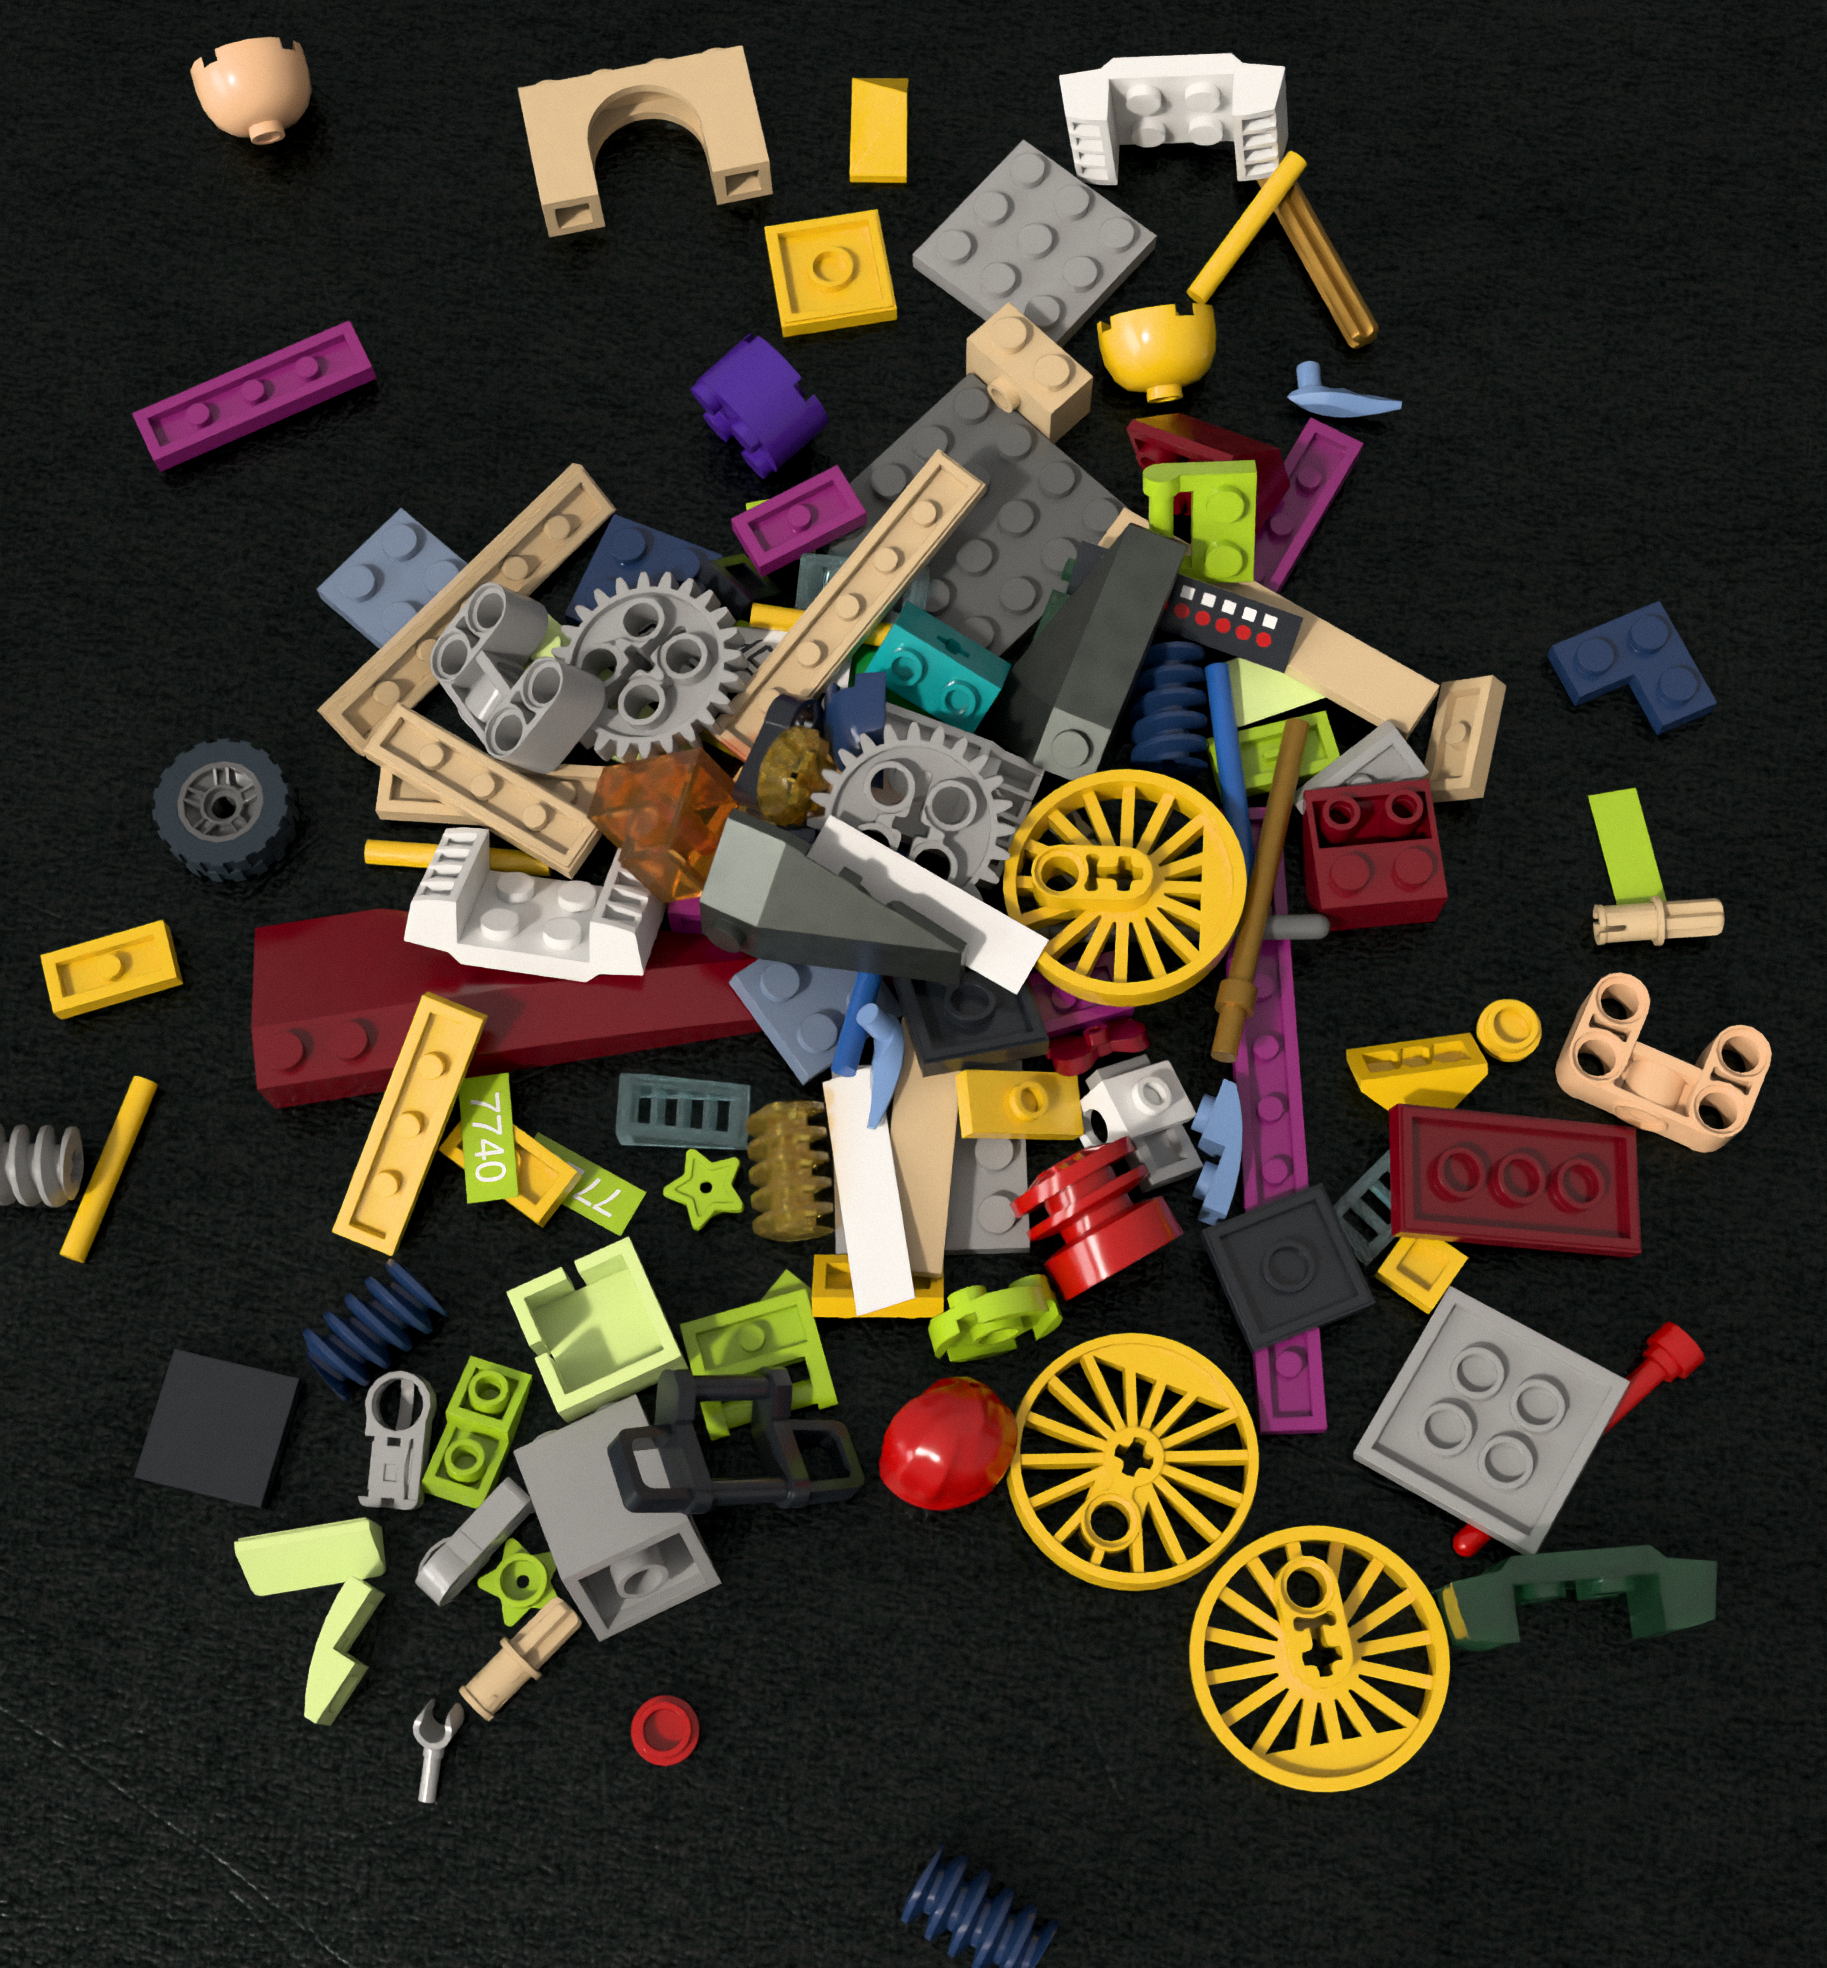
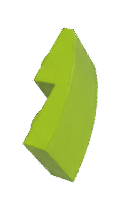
M470 1356L445 1412L447 1425L422 1479V1487L425 1493L475 1509L495 1490L518 1428L532 1384V1375Z

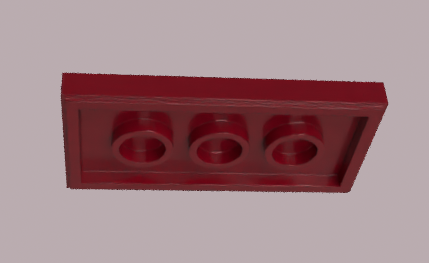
M1401 1103L1389 1108L1391 1236L1630 1258L1642 1253L1636 1127Z

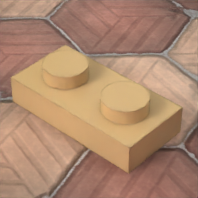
M1493 675L1442 682L1424 764L1429 773L1421 778L1429 779L1433 803L1484 797L1506 685Z

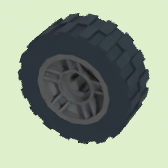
M229 738L217 739V742L208 744L204 741L194 745L195 748L187 753L183 751L174 758L176 761L169 769L165 768L160 776L162 781L158 788L155 787L153 800L155 801V809L152 810L153 821L160 828L157 832L163 842L182 865L185 864L192 873L201 878L205 875L216 882H224L227 879H234L235 882L247 880V877L257 873L259 876L268 871L267 867L275 861L279 862L286 854L285 849L288 844L293 843L297 834L294 829L296 822H299L300 813L295 805V801H298L295 791L278 763L275 764L272 757L262 748L259 751L254 748L252 743L240 740V743L231 742ZM231 803L233 808H236L235 813L229 818L221 819L225 811L223 805Z

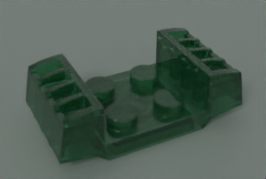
M1651 1545L1518 1555L1508 1557L1485 1568L1480 1576L1452 1582L1430 1594L1441 1614L1447 1634L1448 1646L1452 1649L1493 1651L1520 1642L1515 1606L1551 1603V1599L1566 1597L1565 1589H1576L1577 1601L1610 1599L1619 1597L1618 1594L1626 1593L1633 1639H1643L1696 1626L1715 1619L1716 1561L1666 1558Z

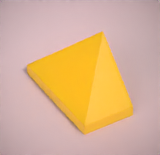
M852 78L850 182L907 183L908 78Z
M1471 1033L1346 1049L1347 1062L1361 1092L1388 1111L1389 1108L1398 1103L1454 1109L1488 1075V1063Z

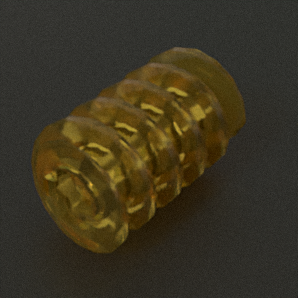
M794 1100L765 1105L745 1120L746 1133L756 1138L747 1145L748 1158L758 1163L749 1170L750 1183L761 1188L751 1196L752 1208L764 1213L753 1221L754 1233L760 1237L789 1242L818 1238L835 1231L829 1227L816 1225V1218L833 1212L832 1203L814 1200V1193L831 1187L830 1178L812 1174V1168L829 1162L828 1153L810 1149V1143L827 1137L826 1128L808 1124V1118L825 1112L824 1103Z

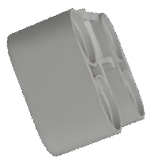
M488 582L481 585L471 595L438 638L432 649L430 669L433 676L440 682L457 706L461 718L475 731L490 755L529 771L547 774L555 770L597 719L603 709L605 688L601 679L594 674L553 657L544 656L536 659L524 672L522 666L546 635L548 613L545 606L539 601L498 583Z

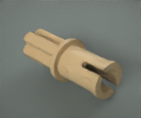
M1651 896L1649 903L1606 906L1598 904L1594 905L1593 909L1594 919L1598 918V922H1593L1597 945H1605V943L1652 940L1655 946L1663 945L1664 939L1718 935L1722 933L1725 920L1722 903L1716 898L1662 902L1660 896Z
M559 1597L552 1598L511 1640L504 1637L500 1641L503 1648L466 1686L463 1685L459 1689L460 1694L475 1711L490 1722L494 1718V1714L531 1677L538 1680L542 1676L538 1669L580 1628V1617L564 1600Z

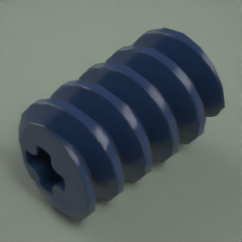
M1174 641L1150 646L1130 697L1133 703L1130 705L1129 718L1134 724L1130 729V742L1134 746L1131 750L1130 764L1135 770L1154 772L1181 780L1200 775L1208 769L1209 763L1201 759L1191 758V756L1207 751L1208 740L1205 737L1191 734L1199 732L1207 726V717L1203 713L1192 711L1203 707L1207 701V695L1202 690L1194 688L1203 684L1206 679L1205 671L1200 667L1193 666L1205 658V649L1201 645L1192 642Z
M393 1259L385 1262L391 1280L388 1285L372 1276L364 1280L371 1298L368 1302L350 1293L344 1297L350 1314L349 1318L344 1319L329 1310L323 1314L329 1330V1334L326 1337L309 1328L302 1332L309 1350L305 1354L306 1358L324 1381L346 1403L351 1400V1394L346 1382L347 1378L365 1387L372 1383L367 1361L388 1369L392 1366V1359L387 1348L389 1343L406 1352L413 1348V1343L407 1329L409 1326L427 1335L433 1331V1325L428 1314L430 1308L446 1317H450L409 1268Z
M943 1841L908 1895L901 1921L909 1925L922 1914L926 1913L929 1915L924 1938L932 1942L946 1930H950L952 1936L947 1954L952 1958H956L970 1946L974 1947L976 1950L971 1968H988L994 1962L999 1965V1968H1034L1051 1942L1060 1923L1052 1919L1039 1930H1034L1038 1911L1037 1906L1030 1902L1015 1914L1010 1913L1015 1891L1006 1886L989 1898L987 1893L991 1874L984 1869L969 1881H965L964 1876L968 1857L960 1853L947 1864H941L945 1841Z

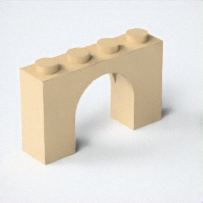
M743 45L725 49L711 48L703 53L673 59L659 58L646 64L615 70L601 69L589 75L563 80H544L535 85L518 88L541 206L549 237L605 227L595 179V160L598 151L604 141L614 131L626 124L643 119L668 120L685 127L696 136L702 144L707 157L717 205L773 194L769 157Z

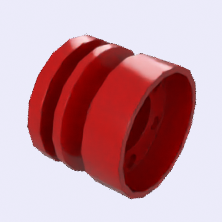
M1128 1136L1114 1142L1088 1146L1038 1175L1026 1192L1009 1204L1017 1218L1026 1216L1045 1206L1049 1213V1218L1026 1232L1030 1241L1044 1239L1060 1233L1066 1244L1054 1253L1044 1265L1065 1302L1184 1234L1163 1196L1150 1198L1137 1204H1133L1127 1193L1141 1183L1149 1174L1145 1165H1141L1120 1177H1117L1112 1166L1136 1151Z

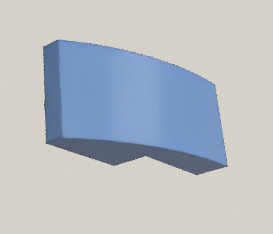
M1226 1079L1223 1080L1217 1098L1204 1093L1191 1126L1192 1130L1202 1133L1196 1152L1219 1161L1218 1165L1209 1161L1205 1162L1192 1197L1204 1201L1197 1220L1212 1226L1223 1222L1227 1216L1236 1188L1242 1153V1115L1236 1083Z

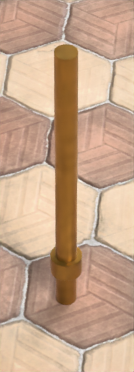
M1290 718L1285 722L1228 979L1220 982L1215 1009L1220 1015L1211 1056L1220 1062L1232 1063L1237 1060L1245 1019L1251 1018L1254 1013L1258 989L1253 985L1310 728L1306 721L1298 718Z

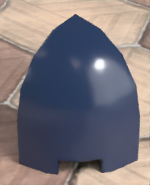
M886 672L855 674L854 687L840 690L836 683H832L825 692L823 732L826 749L840 772H843L846 766L842 762L838 750L843 748L856 757L861 755L863 750L860 744V734L865 733L876 746L884 743L883 731L884 725H886L887 700ZM884 769L879 770L871 780V787L883 789Z

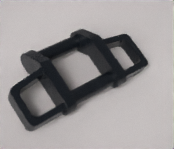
M783 1366L762 1367L758 1370L757 1374L692 1375L688 1369H666L661 1373L658 1380L655 1425L622 1429L607 1447V1454L623 1505L632 1513L705 1514L711 1506L774 1502L779 1508L783 1509L802 1508L810 1504L849 1500L865 1484V1476L849 1432L843 1423L834 1420L788 1419L791 1416L793 1385L787 1369ZM753 1401L751 1435L765 1476L710 1478L692 1423L695 1417L696 1402ZM797 1444H819L823 1446L828 1452L837 1479L810 1482ZM658 1448L670 1488H651L647 1486L642 1480L633 1451Z

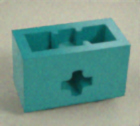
M907 600L864 673L886 672L887 688L944 723L973 734L1001 691L1012 665Z

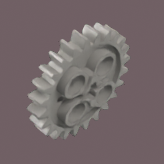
M645 571L640 573L637 588L630 589L622 577L616 579L617 595L609 598L603 591L597 588L594 590V595L598 606L593 611L581 605L575 607L578 616L583 622L579 627L562 625L560 630L570 640L569 646L552 648L551 651L556 659L594 674L597 677L606 668L616 666L612 677L602 682L605 688L603 709L579 742L586 749L595 745V752L605 761H609L617 752V758L627 768L632 767L639 753L651 769L656 768L661 751H666L675 763L681 762L680 745L688 742L698 752L702 751L703 744L699 733L706 729L711 733L721 735L723 731L714 718L719 712L735 715L738 711L727 698L728 693H739L746 690V685L740 677L733 673L749 667V662L743 653L737 650L745 644V639L737 628H731L736 620L727 607L719 608L721 603L711 590L701 594V590L694 579L688 578L679 588V584L671 572H665L658 587H656ZM658 621V625L653 632L647 636L638 637L639 632L646 624ZM686 630V633L678 634L679 631ZM694 657H701L695 669L684 674L680 673V669L686 661ZM650 666L652 670L646 673L644 669ZM659 702L654 714L645 719H638L639 713L647 704ZM612 705H618V708L611 710Z
M917 722L910 723L906 739L898 740L890 724L884 725V743L877 746L865 733L860 734V744L863 753L858 757L843 748L838 750L839 756L846 768L842 773L826 768L822 770L821 774L833 788L830 793L812 792L810 799L826 809L825 815L808 818L807 826L822 830L831 814L860 832L872 829L883 833L888 839L889 848L897 852L901 840V832L898 828L892 826L895 816L906 817L909 814L919 775L922 771H929L932 777L919 813V820L928 826V830L925 836L914 834L906 858L914 862L919 853L929 848L945 852L949 860V870L942 879L983 901L975 884L979 879L997 884L1000 879L988 867L990 860H1009L1011 855L1002 847L996 845V839L1000 836L1015 833L1013 826L997 822V814L1013 806L1011 800L993 799L991 792L1004 781L1002 775L983 778L979 773L989 757L983 753L967 761L963 756L967 749L968 739L963 736L950 749L943 746L945 735L944 727L941 726L936 727L929 741L921 740ZM887 767L902 771L908 783L904 797L892 804H885L876 800L870 789L871 780L879 770ZM949 786L960 788L966 794L968 800L965 815L952 823L937 819L932 809L936 793Z

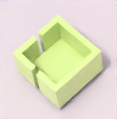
M629 1236L574 1261L579 1274L587 1284V1286L577 1291L562 1267L507 1291L527 1342L538 1355L535 1360L556 1410L568 1424L594 1413L598 1408L607 1403L618 1402L657 1384L661 1373L666 1369H689Z

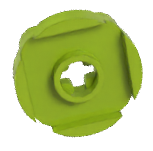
M1037 1274L1016 1280L1009 1285V1288L987 1293L985 1286L975 1285L950 1294L947 1297L950 1309L930 1320L928 1332L935 1356L939 1359L947 1350L951 1362L974 1361L1018 1349L1015 1338L1030 1329H1033L1036 1340L1048 1335L1060 1325L1062 1314L1055 1292L1050 1289L1047 1277Z

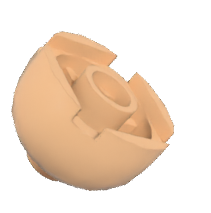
M277 37L246 39L216 48L215 53L218 61L209 64L205 68L202 57L194 62L190 72L197 96L208 117L219 129L237 137L251 138L253 144L265 145L283 139L285 137L284 130L296 124L309 105L312 91L310 72L304 51L298 42L293 41V49L290 50L283 49L281 40Z

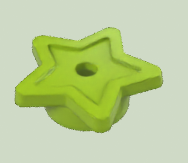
M689 1149L686 1153L684 1175L665 1186L663 1195L687 1206L692 1228L696 1231L701 1230L712 1217L723 1212L741 1213L744 1211L745 1206L733 1188L741 1161L733 1157L710 1162L697 1150ZM708 1182L712 1184L711 1192H701L700 1187L703 1183Z
M509 1538L505 1542L503 1559L498 1567L479 1578L477 1584L479 1588L500 1598L504 1623L507 1626H513L531 1608L542 1609L552 1598L557 1597L550 1582L557 1567L551 1552L531 1555L514 1538ZM525 1575L529 1578V1585L526 1588H520L517 1584L518 1578Z

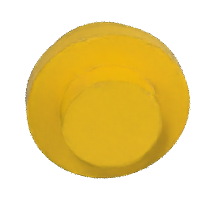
M1502 999L1491 1003L1480 1015L1476 1026L1477 1039L1483 1050L1491 1057L1503 1062H1516L1525 1059L1536 1049L1541 1039L1542 1029L1537 1014L1527 1004L1514 999Z

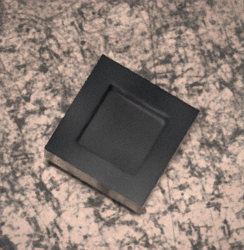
M744 553L710 560L698 578L708 590L715 594L721 603L720 607H727L729 612L738 619L751 616L753 603L776 606L784 593L767 575L761 578L752 561Z

